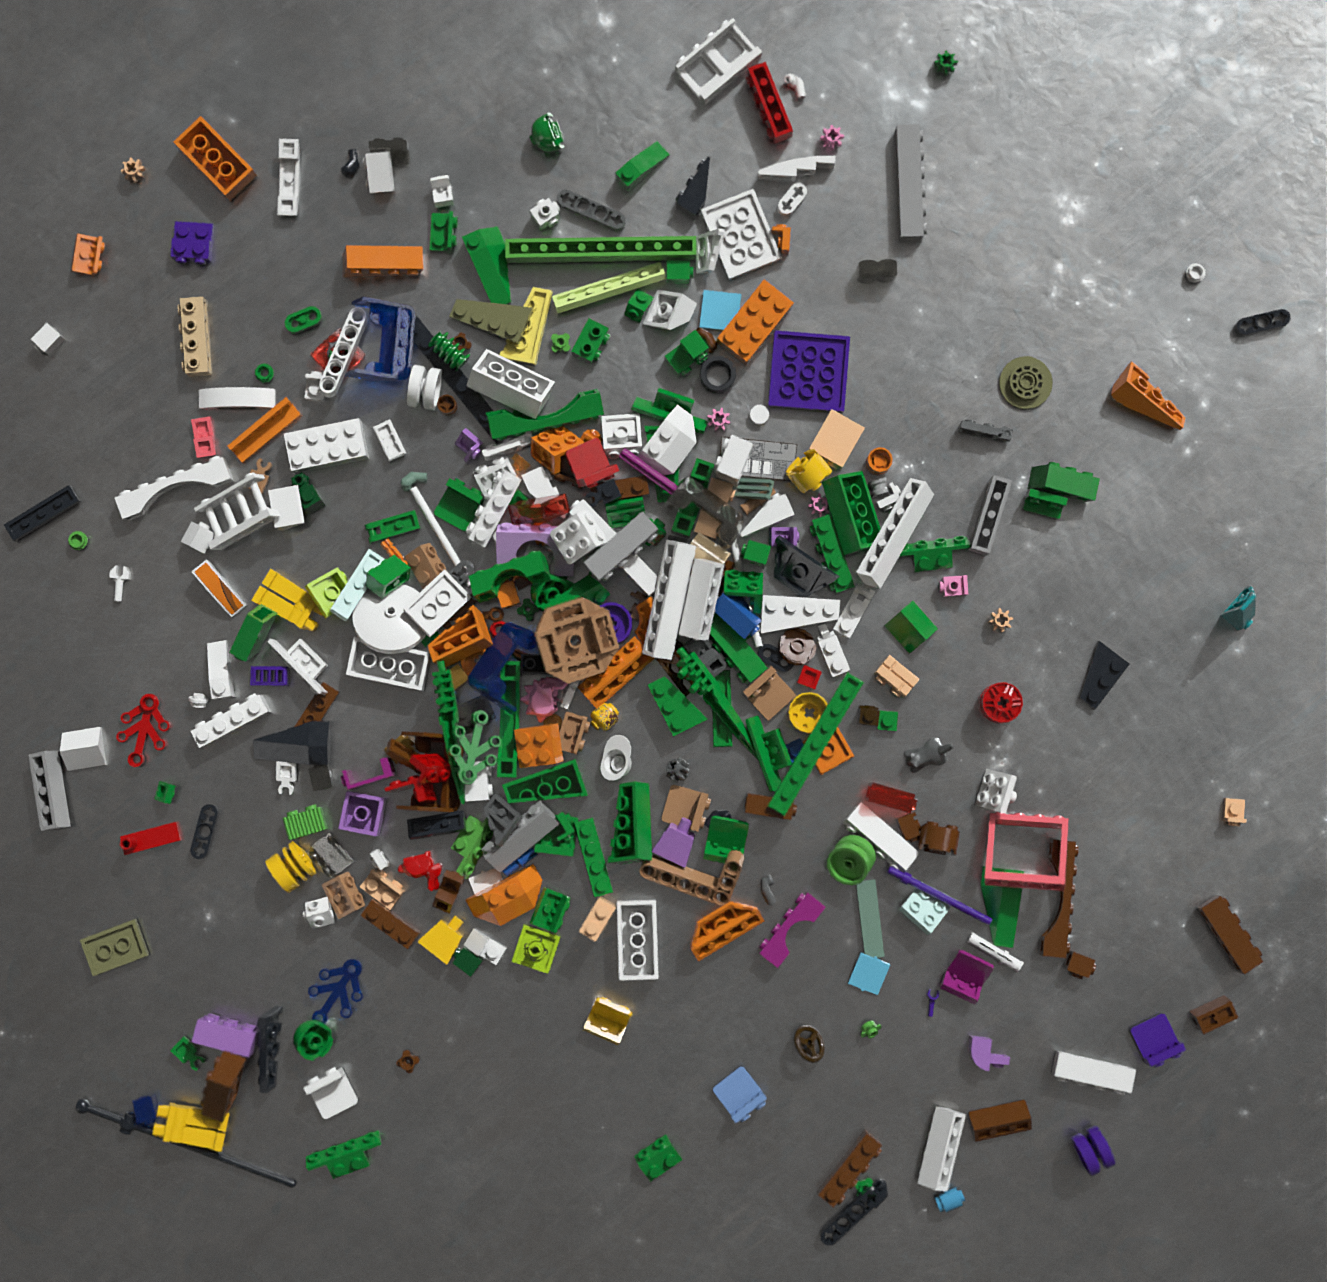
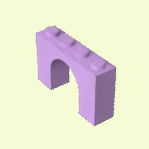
M511 523L498 524L496 531L497 564L509 562L512 558H516L517 550L523 543L538 540L546 543L554 553V574L557 576H574V563L568 564L550 535V532L558 526H551L550 524L538 526L529 523L512 525Z

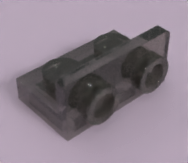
M329 832L313 844L308 851L310 858L315 863L318 862L322 867L323 873L332 879L354 862Z

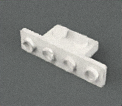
M299 639L288 651L276 640H268V643L271 645L270 649L276 655L280 654L284 658L283 662L289 668L293 667L297 671L296 675L298 678L310 684L309 688L316 695H326L328 693L315 680L328 665L302 639Z

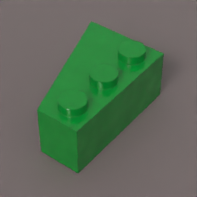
M665 676L648 684V688L673 737L708 720Z

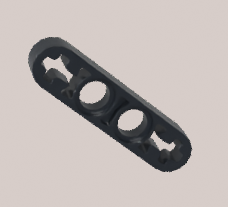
M872 1186L865 1188L833 1217L820 1231L822 1243L827 1246L834 1245L880 1202L878 1189ZM867 1194H875V1199L873 1200L872 1198H870L868 1201H866L868 1199ZM853 1206H861L863 1208L862 1212L854 1214L851 1211ZM845 1218L849 1223L845 1227H840L837 1224L838 1220ZM826 1232H827L828 1234H831V1233H832V1237H833V1238H830V1237H827V1238H826L825 1233H826Z

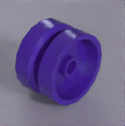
M607 602L600 605V607L609 611L611 620L615 623L613 627L618 645L624 643L632 631V618L629 611L623 605L616 602Z
M1096 1125L1086 1130L1088 1141L1081 1133L1071 1137L1075 1151L1090 1177L1100 1173L1099 1162L1106 1169L1116 1165L1110 1146Z

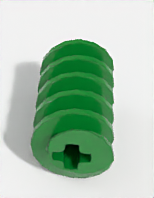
M440 331L428 343V347H434L433 352H440L439 358L446 357L444 363L448 364L451 362L450 369L456 368V371H458L468 361L471 354L469 353L464 356L465 348L458 350L460 343L453 345L454 337L447 339L449 332L442 334V331Z

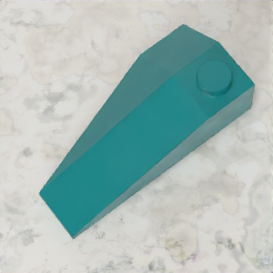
M1251 585L1245 587L1221 614L1237 631L1243 628L1246 630L1253 623L1251 619L1255 616L1256 610L1254 588Z

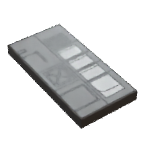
M721 437L720 457H723L721 453L726 438L730 440V437ZM743 439L753 443V447L741 477L792 482L786 474L788 473L786 470L796 459L797 444Z

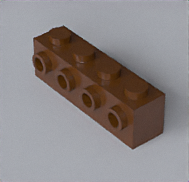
M1215 895L1198 906L1197 909L1238 972L1246 974L1264 962L1261 958L1263 955L1257 946L1254 947L1250 942L1252 938L1247 930H1243L1239 925L1241 923L1239 917L1235 913L1232 914L1228 908L1230 907L1228 900L1225 897Z
M864 1130L817 1190L818 1196L833 1208L836 1204L840 1205L846 1197L844 1195L848 1189L852 1190L857 1184L858 1180L856 1178L860 1173L864 1174L868 1170L870 1160L872 1158L876 1159L881 1153L882 1144L880 1141Z

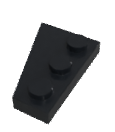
M1101 641L1097 642L1096 650L1079 699L1094 710L1130 665V663Z

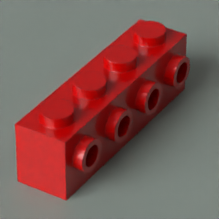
M766 61L749 67L745 77L748 87H752L754 94H752L753 100L756 105L759 104L761 111H759L762 122L766 121L768 138L773 139L774 144L792 138V126Z

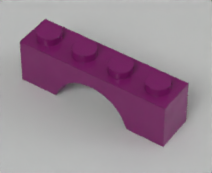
M808 892L805 894L801 893L795 900L796 906L793 909L789 908L783 915L785 920L781 925L777 923L771 930L773 935L770 939L767 940L765 938L758 947L761 949L759 954L777 968L790 953L785 940L789 928L799 921L815 922L826 908Z

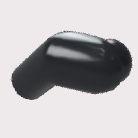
M357 149L348 150L349 161L341 167V173L344 176L354 174L360 166Z
M877 1179L874 1182V1187L878 1189L880 1194V1202L875 1207L876 1209L888 1197L887 1183L883 1179Z

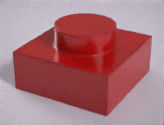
M804 665L797 683L815 690L822 671Z

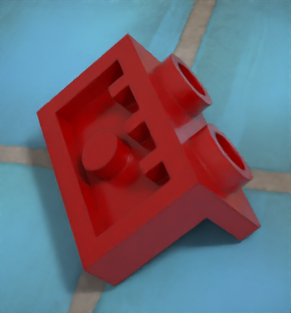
M438 753L411 755L409 762L415 766L416 770L421 772L418 780L421 784L446 782L451 772L450 764Z

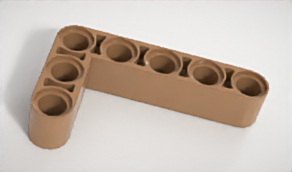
M736 850L729 852L719 878L689 867L684 868L655 855H652V861L642 862L639 872L647 880L716 905L724 906L730 901L744 863V855Z

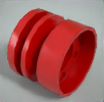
M1006 682L988 686L982 691L978 700V707L982 717L995 724L1010 722L1017 718L1023 706L1020 691L1014 685ZM1000 698L1006 701L1003 706L998 705Z

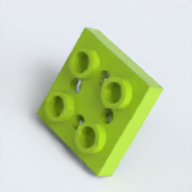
M524 924L512 962L549 974L561 936Z

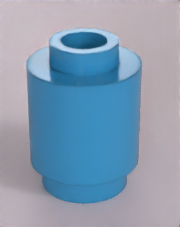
M955 1187L939 1193L935 1200L940 1212H949L962 1207V1202L965 1201L962 1191H957Z

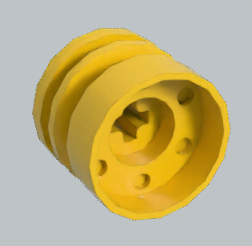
M812 692L801 693L790 704V720L794 727L801 732L811 733L828 704L819 694ZM807 708L809 710H811L812 708L815 710L813 712V718H811L810 716L807 718L805 717V710Z
M294 841L288 844L290 850L286 847L282 848L285 858L275 853L265 861L272 876L287 893H291L300 886L298 876L307 881L309 879L307 873L311 877L317 874L308 854Z

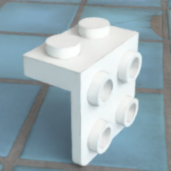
M588 509L574 514L550 532L552 539L568 564H573L591 550L607 543L603 531L599 529L594 516Z
M335 1067L324 1072L326 1076L320 1079L316 1076L308 1080V1085L304 1087L307 1095L311 1093L324 1119H328L358 1102V1098L342 1067L337 1070Z

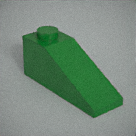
M656 141L616 171V180L629 193L666 160L670 154Z

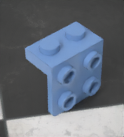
M742 1066L738 1067L713 1087V1092L729 1111L735 1123L739 1120L741 1123L750 1117L749 1113L753 1109L759 1110L766 1104V1095Z

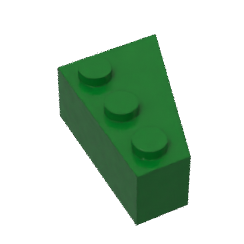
M1049 462L1046 465L1031 468L1027 489L1040 488L1045 490L1046 493L1051 494V492L1063 495L1062 497L1089 502L1096 500L1100 478L1093 477V473L1090 472L1079 473L1076 472V468H1062L1059 463Z
M587 575L571 585L570 589L563 594L558 593L554 596L555 599L547 604L542 603L539 606L545 610V608L580 597L600 606L610 593L591 575Z

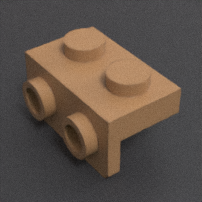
M431 543L420 545L404 556L422 589L428 586L444 569L446 570L445 565L439 559Z
M566 711L560 729L563 751L576 755L578 751L582 752L585 741L582 740L583 734L588 733L591 723L588 722V717Z

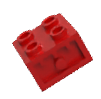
M419 775L408 777V781L398 780L390 782L389 787L384 788L385 792L394 793L413 788L414 796L418 799V802L430 803L437 801L433 784H421L418 782Z

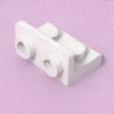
M499 456L488 465L478 466L475 469L476 471L473 472L484 496L487 490L492 488L494 484L493 479L502 468L516 475L507 456Z

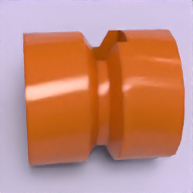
M878 447L870 452L865 464L869 473L880 476L888 471L893 460L889 450Z

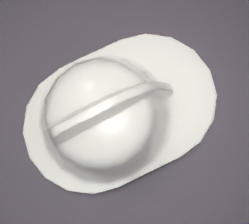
M614 735L605 745L600 769L601 774L609 781L620 779L631 769V745L626 737Z

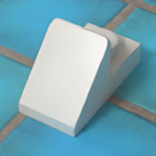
M474 928L464 943V946L477 956L480 955L495 965L498 964L507 949Z

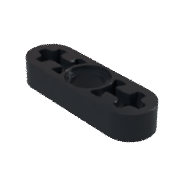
M1279 309L1244 317L1236 322L1235 332L1239 336H1248L1282 328L1290 322L1291 315L1287 310ZM1279 314L1281 317H1285V320L1282 322L1277 320L1272 323V319L1277 318ZM1265 318L1268 323L1267 327H1260L1258 319ZM1243 322L1244 325L1253 323V326L1247 328L1246 331L1240 328Z
M213 804L203 806L200 811L190 849L191 855L195 859H204L210 852L220 813L218 807ZM210 807L212 812H215L214 816L209 818V822L213 821L212 825L202 823L203 820H207L208 814H205V811L210 810ZM203 826H207L210 829L208 837H202L200 834V829ZM197 840H208L207 844L203 843L202 849L205 852L199 856L195 849L200 847L201 842H197Z

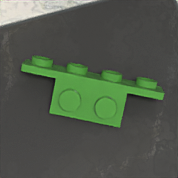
M469 815L466 820L467 831H461L451 847L452 850L464 856L456 872L465 879H468L473 873L474 867L483 855L481 849L493 837L494 832L490 830L487 817L482 822Z

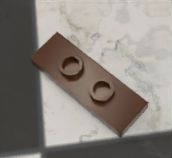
M322 682L321 686L328 693L326 695L315 694L294 727L309 721H322L340 692Z
M391 738L387 743L386 755L421 775V772L416 770L415 766L409 762L411 755L420 754Z

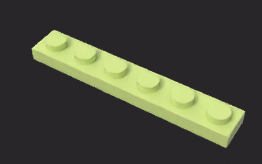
M658 262L554 295L552 298L557 313H561L665 280L666 276L661 263Z

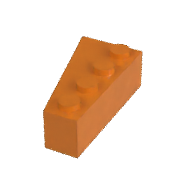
M346 245L342 254L343 277L398 276L400 274L417 276L423 271V246Z

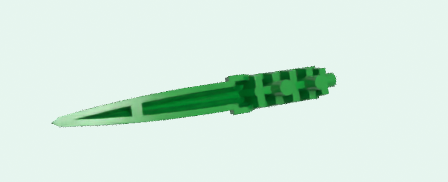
M683 647L679 648L676 652L681 659L676 665L678 667L681 666L682 669L677 673V676L683 679L688 674L686 679L694 682L689 688V692L695 694L699 689L697 692L699 696L703 695L704 701L712 707L734 736L759 760L753 747L750 733L722 693L719 683L694 651L687 653Z
M438 661V671L432 672V676H435V679L432 681L433 685L437 687L434 690L435 694L438 693L436 703L440 705V709H437L439 725H442L455 786L460 801L464 805L465 787L458 778L459 767L453 757L448 754V748L451 745H458L461 748L458 739L452 734L453 728L458 726L457 722L459 721L452 671L450 669L446 670L444 661ZM455 747L452 748L453 754L457 753V749Z

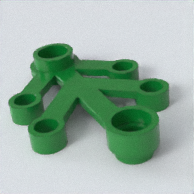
M483 710L475 711L471 716V721L474 724L471 743L468 742L465 736L464 727L456 726L452 730L453 736L458 739L467 755L465 763L460 755L461 748L458 745H451L448 748V754L453 757L459 767L458 778L463 784H472L477 779L478 772L497 763L496 756L490 754L486 755L482 762L474 766L476 757L501 744V738L495 735L478 747L483 725L488 721V715ZM480 714L484 717L482 722L478 718ZM458 728L461 730L460 736L456 733ZM493 738L497 739L496 745L492 743ZM453 747H455V748L457 749V753H456V754H453V753H452V748H453ZM489 757L493 759L492 764L488 762ZM467 771L471 773L470 778L466 777Z

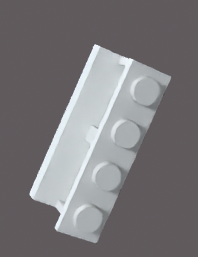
M734 18L730 21H724L719 26L718 31L708 34L701 45H695L688 56H682L676 62L675 72L704 105L762 58L761 49L758 46L754 47L738 29ZM728 33L744 48V52L731 63H728L714 48V44ZM698 57H702L716 73V76L702 87L698 86L685 71V68Z

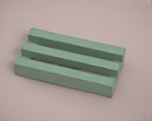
M740 478V485L737 486L738 492H735L737 498L770 500L774 481L771 479ZM747 485H764V486H747ZM744 490H748V491H758V492H759V491H767L766 494H762V493H743V492H744Z

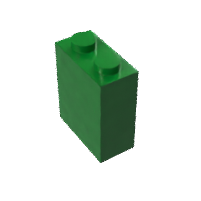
M263 604L247 613L229 653L234 655L237 660L246 662L260 652L278 613Z

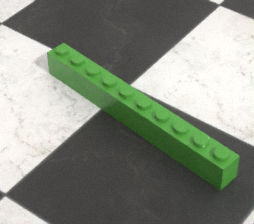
M696 236L505 239V258L507 263L696 260Z

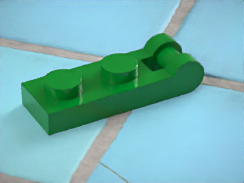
M415 510L364 525L365 530L369 534V544L421 529ZM380 527L382 533L376 534L375 529Z

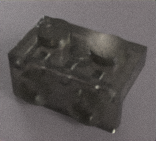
M396 137L392 140L375 138L374 141H369L371 153L390 151L392 165L410 164L409 145L404 138Z
M486 693L458 705L459 721L457 723L458 726L464 727L465 734L471 733L474 730L471 716L475 711L483 710L487 713L488 721L483 726L493 723V720L496 719ZM480 714L478 718L482 722L484 717Z

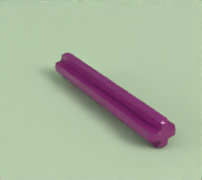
M624 448L619 454L620 459L677 500L683 497L685 491L628 449Z

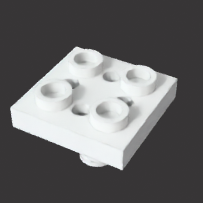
M986 769L975 806L1006 814L1009 803H1013L1017 797L1016 792L1013 791L1017 777Z

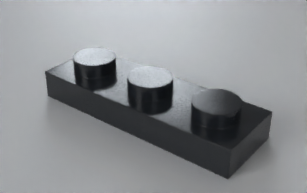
M463 810L407 819L408 838L410 840L467 831L465 812Z

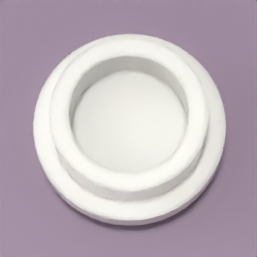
M1191 264L1186 270V277L1193 283L1200 282L1205 277V269L1200 264Z
M194 693L193 696L189 697L190 706L204 708L206 703H208V698L204 694Z

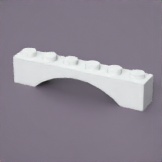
M216 456L210 458L208 463L192 465L191 469L187 471L178 470L171 477L166 478V476L157 478L155 483L149 485L148 483L141 484L134 491L126 490L120 492L119 496L115 497V501L122 519L130 521L145 515L158 497L175 487L185 484H204L217 488L234 480L226 459Z

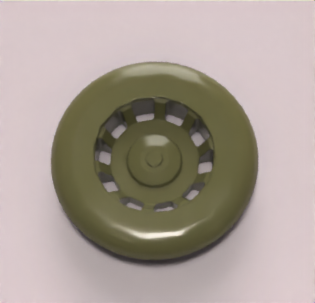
M1030 356L1015 358L1002 370L1000 376L1001 392L1005 399L1016 407L1023 409L1037 407L1047 400L1052 391L1053 379L1051 372L1037 358Z

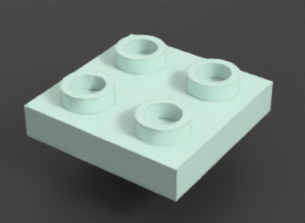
M915 888L899 910L928 936L951 907Z

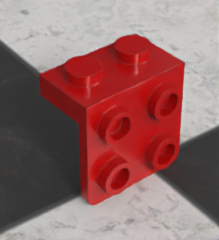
M593 438L565 452L578 487H594L598 485V480H609L615 477L614 473L620 471L617 464H609L598 438Z

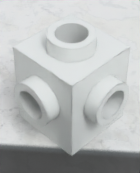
M547 198L546 200H539L535 207L530 210V214L538 227L543 230L548 226L552 227L558 223L561 210L555 201L551 202Z
M328 897L305 903L306 911H303V917L306 923L309 922L312 929L334 923L333 908Z

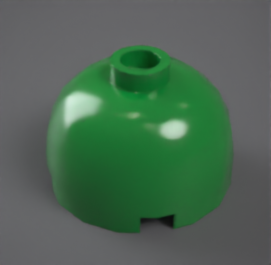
M551 113L544 114L533 122L532 134L530 135L532 144L534 146L537 145L540 150L548 153L564 148V145H561V142L564 141L562 132L557 121L553 122L551 120V117H553Z
M550 574L551 578L531 585V600L543 612L544 610L539 605L542 603L547 604L555 599L554 596L558 593L563 594L569 590L566 581L555 574Z
M305 1021L296 1028L293 1034L294 1048L306 1060L313 1061L315 1060L314 1058L319 1056L322 1058L329 1052L333 1044L332 1031L321 1021Z

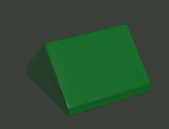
M911 601L884 625L909 654L938 630L914 601Z

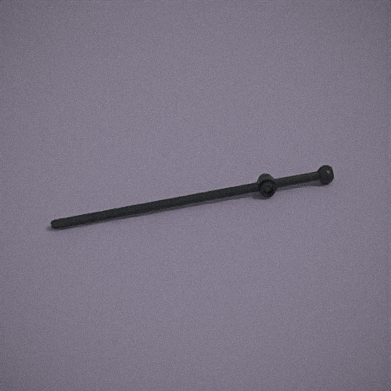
M79 1099L75 1106V1110L79 1114L88 1112L121 1126L119 1131L123 1134L130 1135L132 1130H136L163 1140L161 1137L152 1134V1127L138 1123L135 1113L126 1112L125 1116L122 1117L90 1105L87 1099ZM169 1141V1143L282 1185L291 1188L296 1185V1182L292 1179L214 1150Z

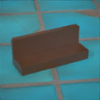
M1025 1100L969 1112L975 1142L1032 1130L1031 1115Z

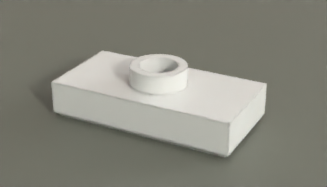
M390 419L373 427L389 462L407 454Z

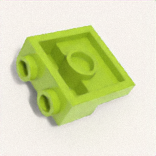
M338 567L305 586L325 619L334 615L329 610L347 583L346 575Z

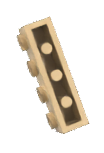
M203 296L180 298L178 314L181 316L182 323H179V332L183 335V342H180L181 352L184 353L182 370L189 377L212 375L207 301Z

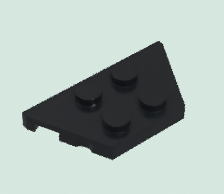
M782 536L776 537L777 553L775 554L776 567L774 568V578L800 596L807 598L839 579V575Z

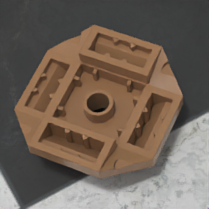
M583 597L545 608L534 633L544 670L568 684L605 672L619 649L609 611ZM573 635L577 636V643L575 645L570 643Z

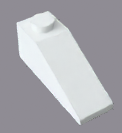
M777 493L771 496L770 500L740 533V538L743 539L793 518L795 514L786 494L781 495Z
M227 641L207 643L211 697L213 700L235 697Z

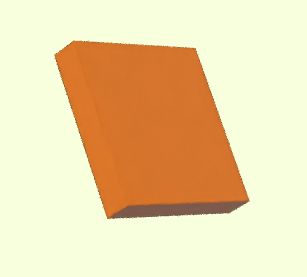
M838 727L815 764L820 775L854 757Z

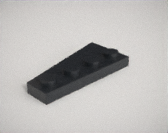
M283 1006L273 1007L261 1015L257 1021V1029H259L257 1041L259 1057L257 1064L259 1066L258 1085H260V1093H268L276 1087L278 1061L275 1060V1057L279 1051L280 1044L276 1042L278 1031H281V1023H278L279 1013L283 1012Z

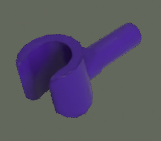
M931 989L927 991V998L929 999L928 1016L932 1017L935 999L939 997V991L936 990V997L933 998L930 996Z

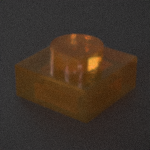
M517 453L511 458L514 462L513 466L519 472L525 471L528 473L532 468Z

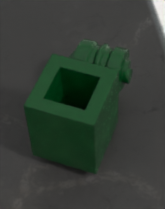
M300 472L291 477V486L298 485L301 504L309 515L326 506L318 490L313 484L309 485L308 480L310 478L308 475Z

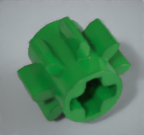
M945 50L944 54H937L938 60L934 61V65L938 66L937 73L942 72L944 76L949 71L954 73L955 68L953 66L958 64V61L954 60L955 53L951 55Z

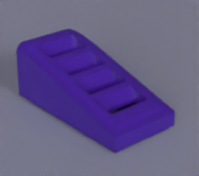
M251 666L250 685L289 686L290 668L288 666ZM256 670H260V681H256ZM264 671H267V682H264ZM271 671H275L274 682H271ZM279 671H282L281 682H278Z

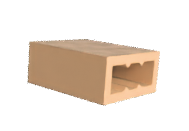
M831 409L809 450L815 449L833 470H841L865 428Z
M600 896L579 932L596 942L617 905Z

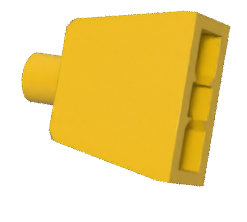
M456 915L449 923L442 919L419 939L418 943L447 965L463 938L458 929L464 922Z

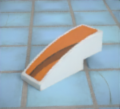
M207 559L192 571L200 583L232 618L247 606L226 579L221 576Z

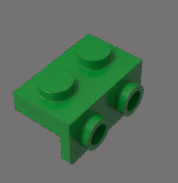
M544 887L529 923L556 934L562 926V918L565 912L569 909L570 897Z
M667 1135L658 1138L654 1143L642 1149L634 1156L639 1168L650 1182L683 1160Z

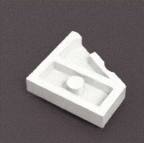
M718 228L696 236V274L714 271L724 236V229Z

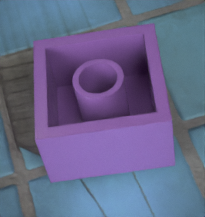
M346 791L338 829L380 836L387 798Z

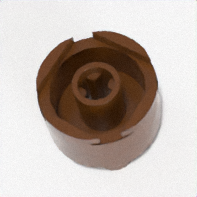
M927 821V823L921 826L918 849L921 850L925 847V852L946 855V852H951V856H956L960 832L957 831L958 827L954 825L940 827L937 822Z

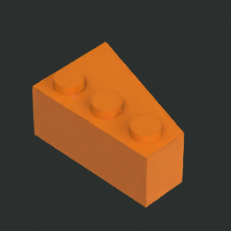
M474 605L469 608L470 611L462 618L459 617L451 628L445 629L428 645L432 661L436 665L438 661H444L446 668L493 645L483 614Z

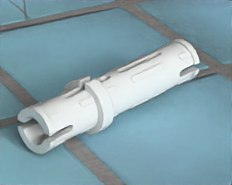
M973 932L967 940L968 944L998 961V964H1004L1016 973L1019 972L1023 965L1022 961L1009 955L1008 951L999 949Z

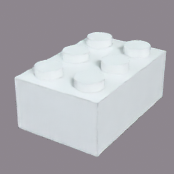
M731 435L730 440L726 438L721 453L723 457H718L714 468L716 479L734 484L733 486L737 487L750 457L753 443Z

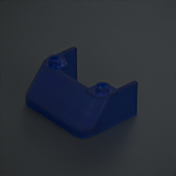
M364 296L352 301L354 306L369 308L371 322L382 326L379 362L366 364L364 370L354 369L345 373V376L369 381L406 380L410 376L416 318L413 307Z
M508 622L500 628L492 640L493 645L485 650L468 675L467 682L472 689L512 715L516 712L517 708L501 698L506 691V684L497 676L518 645L523 649L531 650L537 646L534 635L535 632Z

